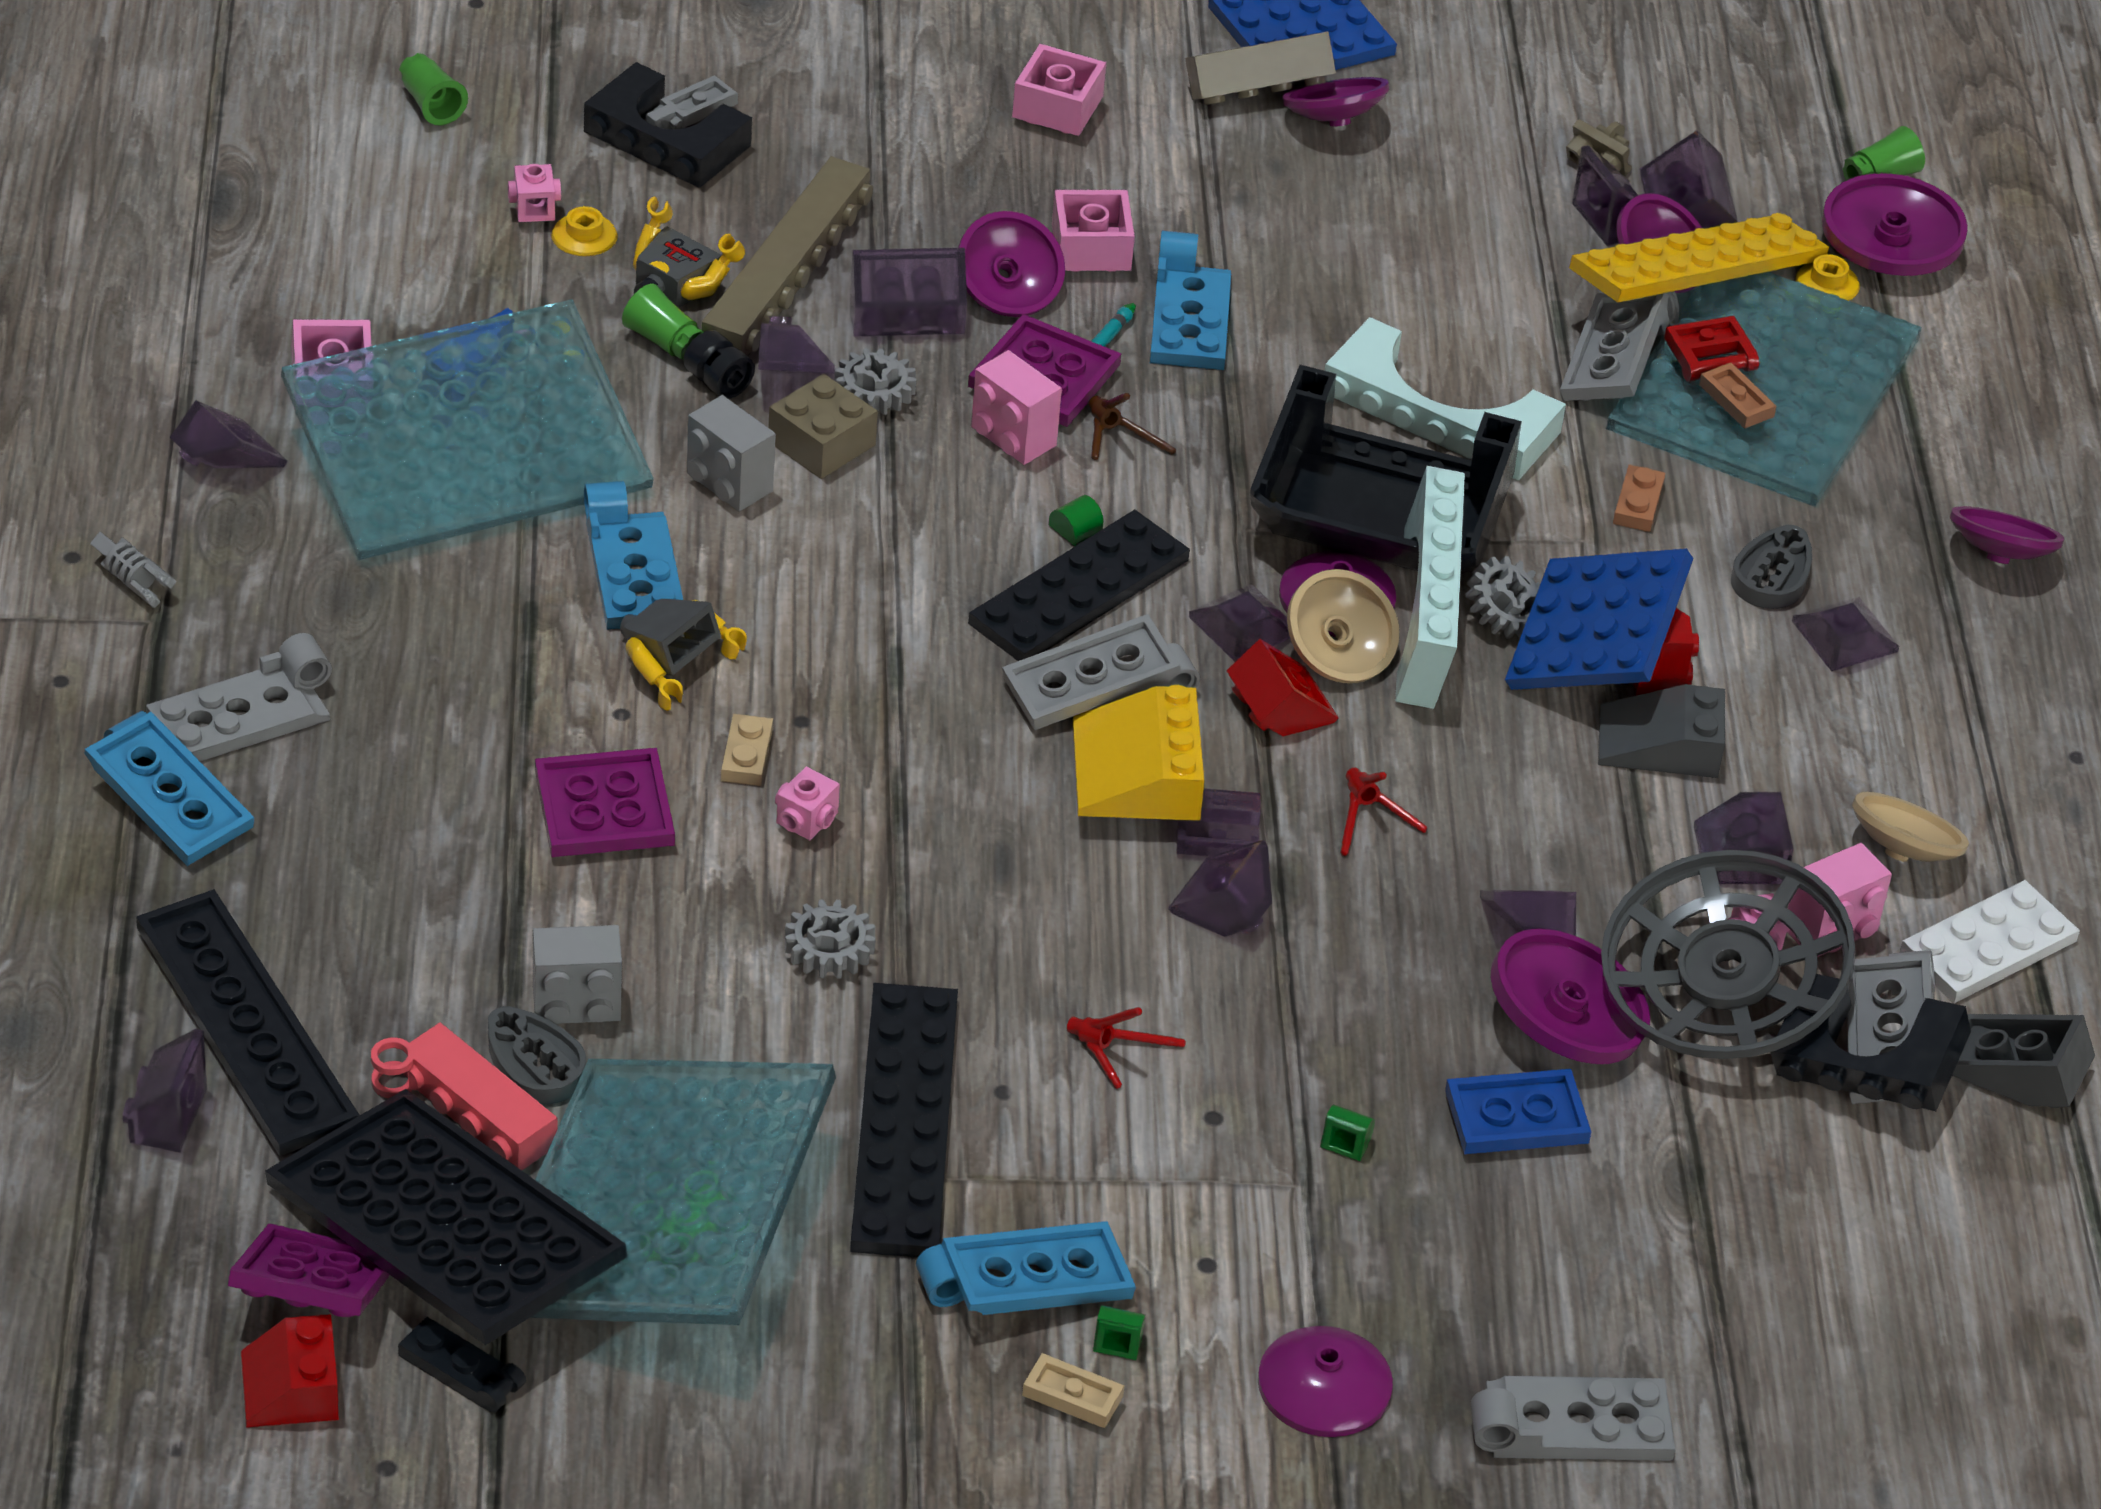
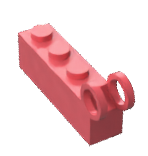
M441 1022L411 1042L393 1037L380 1040L373 1046L371 1050V1063L374 1070L371 1080L372 1088L378 1095L389 1099L404 1089L409 1092L418 1090L431 1101L438 1112L447 1114L463 1130L522 1171L557 1147L558 1117ZM389 1048H397L407 1054V1058L403 1062L388 1061L383 1063L379 1060L378 1056L382 1051ZM383 1074L390 1076L404 1074L408 1081L401 1087L388 1088L379 1082V1078Z

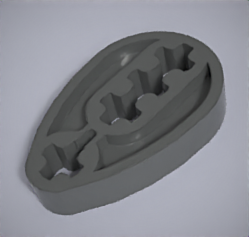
M1783 525L1761 534L1748 543L1736 556L1733 565L1731 585L1736 594L1752 605L1767 609L1784 608L1796 603L1806 588L1812 563V547L1807 532L1795 525ZM1777 565L1775 574H1772L1769 578L1768 586L1765 585L1763 588H1760L1762 579H1766L1768 576L1769 568Z
M503 1006L490 1013L488 1017L489 1052L493 1065L541 1104H554L565 1101L581 1089L586 1078V1054L582 1045L572 1035L542 1016L515 1007ZM540 1053L541 1066L537 1067L536 1054ZM553 1066V1067H552V1075H553L554 1079H551V1080H550V1070H549V1067Z

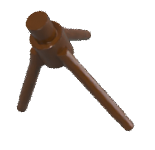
M1129 393L1121 394L1110 400L1102 399L1100 396H1093L1089 400V407L1094 417L1091 454L1093 460L1099 458L1102 431L1105 428L1112 429L1117 425L1127 428L1172 455L1176 453V448L1121 415V412L1115 406L1129 400Z

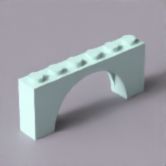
M1371 317L1363 323L1325 364V371L1336 373L1335 399L1471 460L1474 439L1484 412L1522 421L1513 479L1518 481L1562 430L1566 404L1534 389L1514 403L1491 409L1452 407L1435 402L1419 394L1401 378L1394 365L1398 360L1402 331Z
M1426 466L1405 525L1404 538L1418 541L1419 564L1410 626L1397 670L1395 702L1434 709L1457 649L1465 473Z

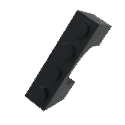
M638 62L631 65L584 103L585 133L698 188L705 185L751 147L752 117L725 104L720 105L698 124L688 128L665 129L646 122V114L654 111L660 105V99L665 97V75Z
M1817 974L1812 990L1808 995L1829 1000L1836 990L1839 979ZM1847 989L1845 996L1835 1011L1818 1028L1800 1040L1771 1052L1776 1075L1782 1076L1789 1081H1804L1821 1085L1832 1091L1854 1092L1871 1100L1883 1099L1903 1104L1911 1109L1922 1108L1936 1112L1969 1038L1971 1029L1966 1006L1925 998L1909 1035L1899 1046L1880 1055H1854L1842 1050L1835 1044L1852 1006ZM1797 1008L1790 1016L1784 1019L1777 1036L1795 1029L1816 1013Z

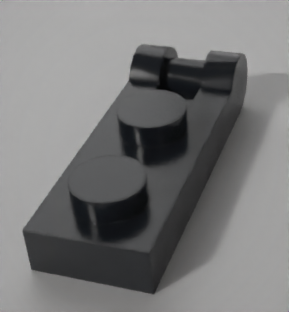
M428 1316L398 1344V1356L489 1412L495 1413L506 1403V1395L509 1392H517L526 1383V1376L518 1366L513 1363H502Z

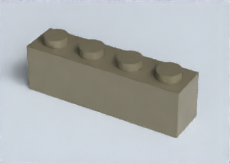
M1329 31L1185 58L1192 99L1204 98L1205 105L1225 102V94L1235 92L1238 94V99L1259 95L1258 88L1271 86L1272 92L1293 89V81L1304 80L1305 86L1326 82L1325 75L1336 74Z

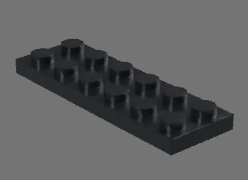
M1134 509L969 612L968 624L1017 661L1047 651L1189 560L1190 548Z

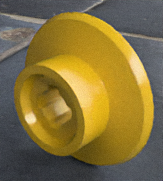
M581 206L570 210L567 216L555 224L551 237L554 244L566 253L576 256H594L611 249L617 241L618 234L614 225L603 217L599 210Z
M1825 254L1818 256L1812 263L1802 266L1795 276L1798 289L1807 297L1822 303L1838 304L1850 301L1857 296L1860 290V283L1855 273L1849 269L1848 263L1843 258L1836 255Z

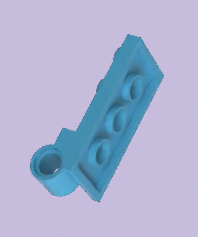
M1162 230L1150 363L1224 370L1231 270L1195 267L1198 234ZM1189 288H1194V289H1197V290H1199V291H1190V290H1187V289H1189ZM1185 312H1194V313H1197V314H1196V315H1190V314H1187V313H1185ZM1189 335L1196 338H1185L1183 336Z
M624 481L584 484L586 526L607 630L620 629L622 619L626 615H638L656 600H683L664 512L628 514L627 492ZM635 539L637 542L627 543L622 540ZM631 565H639V566H642L643 568H641V569H630L629 566H631ZM635 592H646L648 595L637 596Z
M137 712L104 732L103 739L85 748L84 754L91 762L94 770L186 866H189L254 826V816L152 712ZM142 757H147L154 763L149 766H139L134 762ZM170 783L179 787V790L173 793H166L158 787L162 784ZM192 810L204 813L205 817L194 820L186 817L184 814Z
M1108 1221L943 1238L942 1244L926 1249L916 1260V1268L928 1298L934 1306L948 1307L964 1300L969 1311H977L983 1315L1132 1299L1136 1289V1285ZM1077 1260L1080 1264L1088 1268L1076 1267L1073 1264H1071L1070 1261ZM1035 1264L1040 1269L1047 1272H1036L1032 1270L1028 1265ZM997 1269L1006 1276L997 1277L990 1274L987 1270Z

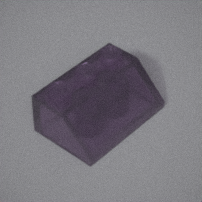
M1697 130L1640 168L1645 194H1659L1678 202L1695 217L1702 228L1706 229L1720 226L1723 223L1731 224L1738 222L1722 154Z
M965 248L853 250L849 307L853 336L965 334L967 312Z

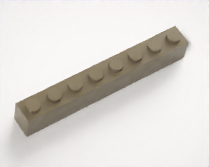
M830 156L702 321V331L716 330L747 356L751 352H756L767 330L771 331L775 327L778 316L783 309L787 310L791 306L794 295L799 288H804L807 285L810 274L815 267L819 268L823 264L826 253L831 246L835 247L838 244L844 229L847 226H852L857 212L863 205L867 206L873 193V186L870 185V169Z

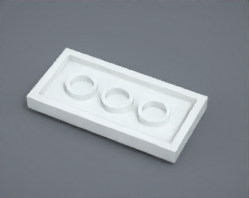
M2023 880L1902 940L1900 953L1931 950L1935 986L1949 1000L1956 1003L2077 942L2080 930L2026 880Z

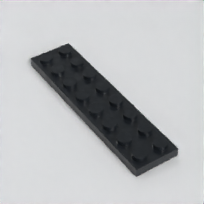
M215 889L136 916L138 931L279 1156L304 1148L360 1116Z
M873 983L850 1252L919 1257L926 1249L940 1244L958 989Z

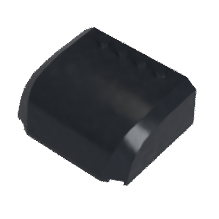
M1299 365L1250 488L1251 506L1273 534L1418 571V541L1404 538V530L1426 466L1465 473L1460 575L1477 568L1489 544L1515 472L1522 421L1484 412L1474 439L1472 460L1332 425L1336 373Z

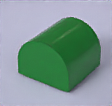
M1082 495L1052 511L1049 515L1048 525L1074 546L1101 531L1104 519L1096 501L1088 495Z
M1333 1104L1326 1115L1320 1147L1361 1161L1369 1145L1375 1119Z
M1101 1306L1097 1318L1093 1351L1137 1360L1146 1315Z

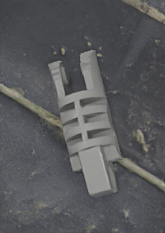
M99 532L90 543L106 557L101 562V565L112 575L119 578L152 608H155L160 603L157 595L148 589L155 579L170 589L176 583L173 577L151 559L145 557L123 537L116 544Z

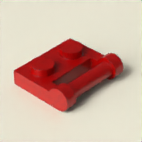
M1735 316L1666 327L1664 339L1680 363L1683 377L1687 382L1699 380L1702 373L1728 363H1732L1738 369H1743L1745 372L1757 370L1759 367L1758 353ZM1737 352V355L1707 359L1702 361H1698L1697 359Z

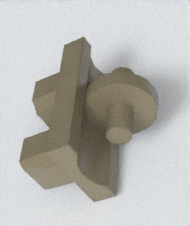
M1581 119L1576 121L1573 125L1574 137L1566 147L1567 158L1577 165H1582L1589 156L1595 158L1596 160L1592 163V170L1596 176L1604 181H1608L1617 172L1626 176L1632 170V165L1628 164L1630 153L1628 148L1629 140L1623 137L1625 133L1624 125L1615 121L1608 127L1599 124L1597 128H1594Z

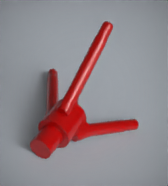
M1351 768L1347 771L1346 779L1348 780V788L1351 793L1342 839L1341 855L1347 856L1349 853L1358 806L1361 804L1369 805L1375 801L1379 802L1420 832L1425 833L1427 831L1426 825L1380 792L1375 782L1386 779L1387 775L1385 772L1367 774L1361 772L1358 768Z
M1140 1007L1097 1019L1087 1017L1083 1020L1073 1016L1067 1024V1031L1069 1033L1078 1035L1080 1041L1087 1043V1048L1095 1055L1116 1089H1119L1122 1083L1103 1049L1110 1045L1112 1039L1117 1038L1176 1047H1184L1186 1045V1041L1180 1038L1113 1028L1112 1025L1141 1015L1142 1009Z

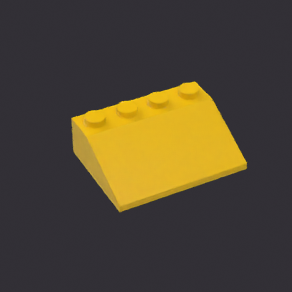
M1171 685L1169 687L1155 686L1073 716L1078 816L1201 820L1204 770L1196 688L1182 685Z

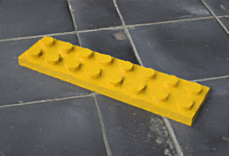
M1773 213L1771 216L1757 219L1748 218L1746 221L1731 224L1723 223L1720 226L1706 229L1697 228L1691 232L1672 233L1666 237L1643 239L1641 242L1618 244L1616 247L1592 249L1589 252L1572 255L1569 269L1619 303L1812 263L1818 256L1828 254L1829 246L1818 240L1813 232L1804 230L1793 223L1791 217L1782 213Z

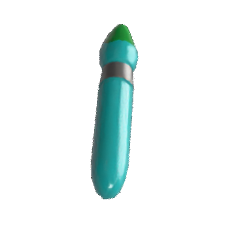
M1135 303L1120 307L1116 315L1091 341L1106 347L1124 325L1133 318L1136 309Z

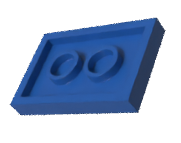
M1571 1069L1447 1079L1445 1092L1464 1154L1589 1144L1592 1132Z

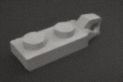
M714 75L660 99V105L654 111L646 114V122L665 129H683L703 120L722 104L730 107L738 104V93Z

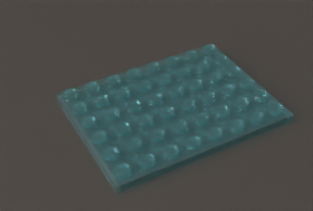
M1771 272L1697 286L1680 310L1676 325L1735 316L1759 357V367L1757 370L1745 372L1743 369L1739 370L1777 406L1775 416L1744 429L1699 385L1700 379L1689 382L1684 379L1682 367L1663 336L1647 360L1634 397L1620 399L1608 417L1606 429L1816 507L1918 342L1922 327L1875 311L1870 307L1847 301L1837 295L1828 294L1808 287L1803 283L1772 274ZM1737 352L1697 359L1698 361H1702L1707 359L1737 355Z
M573 299L282 367V380L358 560L584 505V484L624 481L627 494L652 488L654 478Z
M588 1059L535 1180L626 1243L627 1258L530 1318L740 1325L836 1079L833 1064Z

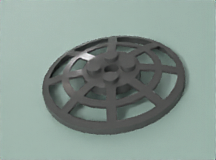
M1744 850L1704 852L1681 858L1657 869L1639 881L1622 898L1613 911L1604 932L1601 950L1603 976L1610 998L1620 1014L1638 1032L1653 1042L1678 1053L1714 1059L1753 1057L1776 1051L1800 1040L1818 1028L1835 1011L1845 996L1853 976L1856 955L1853 926L1847 911L1835 892L1827 884L1799 864L1775 855ZM1729 870L1752 871L1782 879L1783 882L1771 900L1747 893H1721L1717 872ZM1700 875L1704 897L1681 905L1662 920L1643 907L1651 897L1666 887L1686 878ZM1798 888L1810 894L1824 907L1835 923L1836 932L1813 940L1810 931L1803 921L1791 910L1787 909ZM1741 907L1756 909L1763 913L1756 923L1753 924L1743 920L1727 919L1724 908ZM1708 911L1710 923L1701 926L1688 937L1674 929L1689 917ZM1632 918L1651 932L1642 952L1641 972L1616 971L1615 960L1618 943L1624 928ZM1779 920L1794 933L1801 945L1778 951V947L1774 939L1769 935V932ZM1663 941L1680 951L1678 956L1679 969L1654 971L1655 957ZM1842 946L1843 963L1841 977L1831 998L1826 1000L1808 995L1812 990L1817 975V956ZM1736 960L1740 963L1734 969H1723L1718 966L1722 961ZM1805 960L1804 975L1797 990L1777 983L1780 967ZM1683 985L1686 992L1693 999L1679 1012L1665 1000L1658 987ZM1619 987H1645L1646 993L1654 1006L1670 1021L1657 1031L1631 1011L1622 997ZM1766 996L1785 1004L1774 1013L1759 1020L1751 1021L1748 1006L1758 1003ZM1708 1007L1731 1010L1734 1025H1713L1699 1022L1696 1019ZM1797 1008L1816 1013L1795 1029L1775 1038L1757 1042L1755 1032L1781 1022ZM1687 1028L1694 1032L1713 1036H1738L1740 1045L1727 1047L1707 1046L1678 1040L1675 1037Z

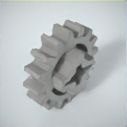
M865 348L861 356L854 352L849 353V360L841 359L839 361V368H835L834 381L876 410H880L883 415H887L888 408L890 407L900 411L902 403H911L912 395L916 393L917 379L915 378L916 370L915 368H909L908 359L898 361L897 352L887 356L884 355L882 348H879L877 353H871Z
M1495 556L1491 557L1486 563L1482 562L1467 580L1466 584L1471 589L1466 593V598L1475 601L1470 611L1480 612L1482 617L1479 623L1483 625L1489 622L1492 625L1491 633L1496 634L1502 629L1507 639H1510L1515 633L1520 638L1541 582L1535 583L1532 579L1536 574L1534 570L1528 573L1523 570L1522 561H1519L1514 566L1511 565L1509 556H1505L1500 562ZM1490 579H1494L1492 584L1488 583ZM1522 611H1526V615L1521 616L1520 613Z
M823 899L819 900L817 908H813L806 903L803 905L802 914L793 912L791 914V923H786L785 953L791 954V963L793 965L804 963V973L807 974L813 969L819 970V978H824L827 972H833L836 978L839 979L842 978V970L846 969L852 974H856L858 972V963L867 966L870 954L875 953V925L869 924V915L867 913L856 915L857 906L854 904L845 909L841 907V900L837 899L833 906H827Z

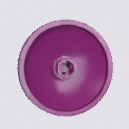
M1866 174L1842 182L1828 195L1822 214L1823 232L1837 252L1851 262L1869 270L1898 276L1924 275L1949 266L1962 253L1968 232L1965 214L1952 197L1925 181L1898 174Z
M1529 929L1518 932L1508 938L1495 956L1491 966V983L1499 1004L1517 1027L1534 1041L1552 1052L1579 1062L1611 1064L1630 1057L1645 1038L1643 1034L1638 1032L1620 1014L1611 1000L1603 976L1602 949L1594 944L1557 930ZM1615 960L1616 971H1627ZM1619 987L1622 997L1631 1011L1642 1021L1650 1025L1649 1006L1641 988Z

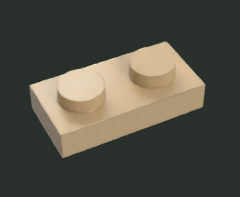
M733 714L721 769V781L755 786L762 785L773 731V718Z
M1042 1353L1023 1384L1022 1396L1106 1428L1123 1398L1125 1385Z

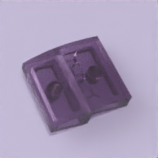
M1204 788L1201 820H1177L1176 854L1258 861L1261 815L1260 793Z

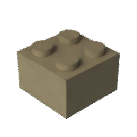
M822 374L769 407L768 428L776 433V448L820 479H823L876 445L878 410L826 374Z

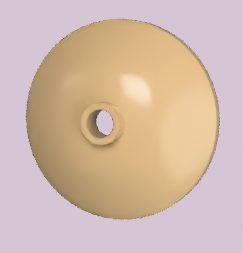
M1340 569L1322 571L1304 581L1291 598L1287 612V626L1291 642L1301 659L1319 675L1340 683H1360L1377 676L1394 658L1399 643V624L1395 610L1384 592L1366 577L1352 571ZM1328 631L1333 632L1336 635L1337 640H1334L1329 635Z
M1861 792L1855 796L1852 803L1855 815L1867 833L1876 842L1886 847L1885 853L1902 862H1907L1909 858L1925 862L1949 860L1965 854L1969 846L1967 837L1954 825L1940 816L1905 800L1881 793Z

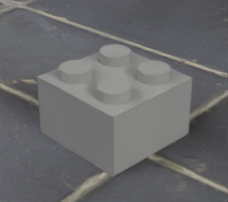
M723 395L688 415L687 474L693 480L700 482L716 494L720 500L727 502L739 512L773 492L775 432Z
M619 925L533 928L534 1013L555 1024L621 1021L622 957Z

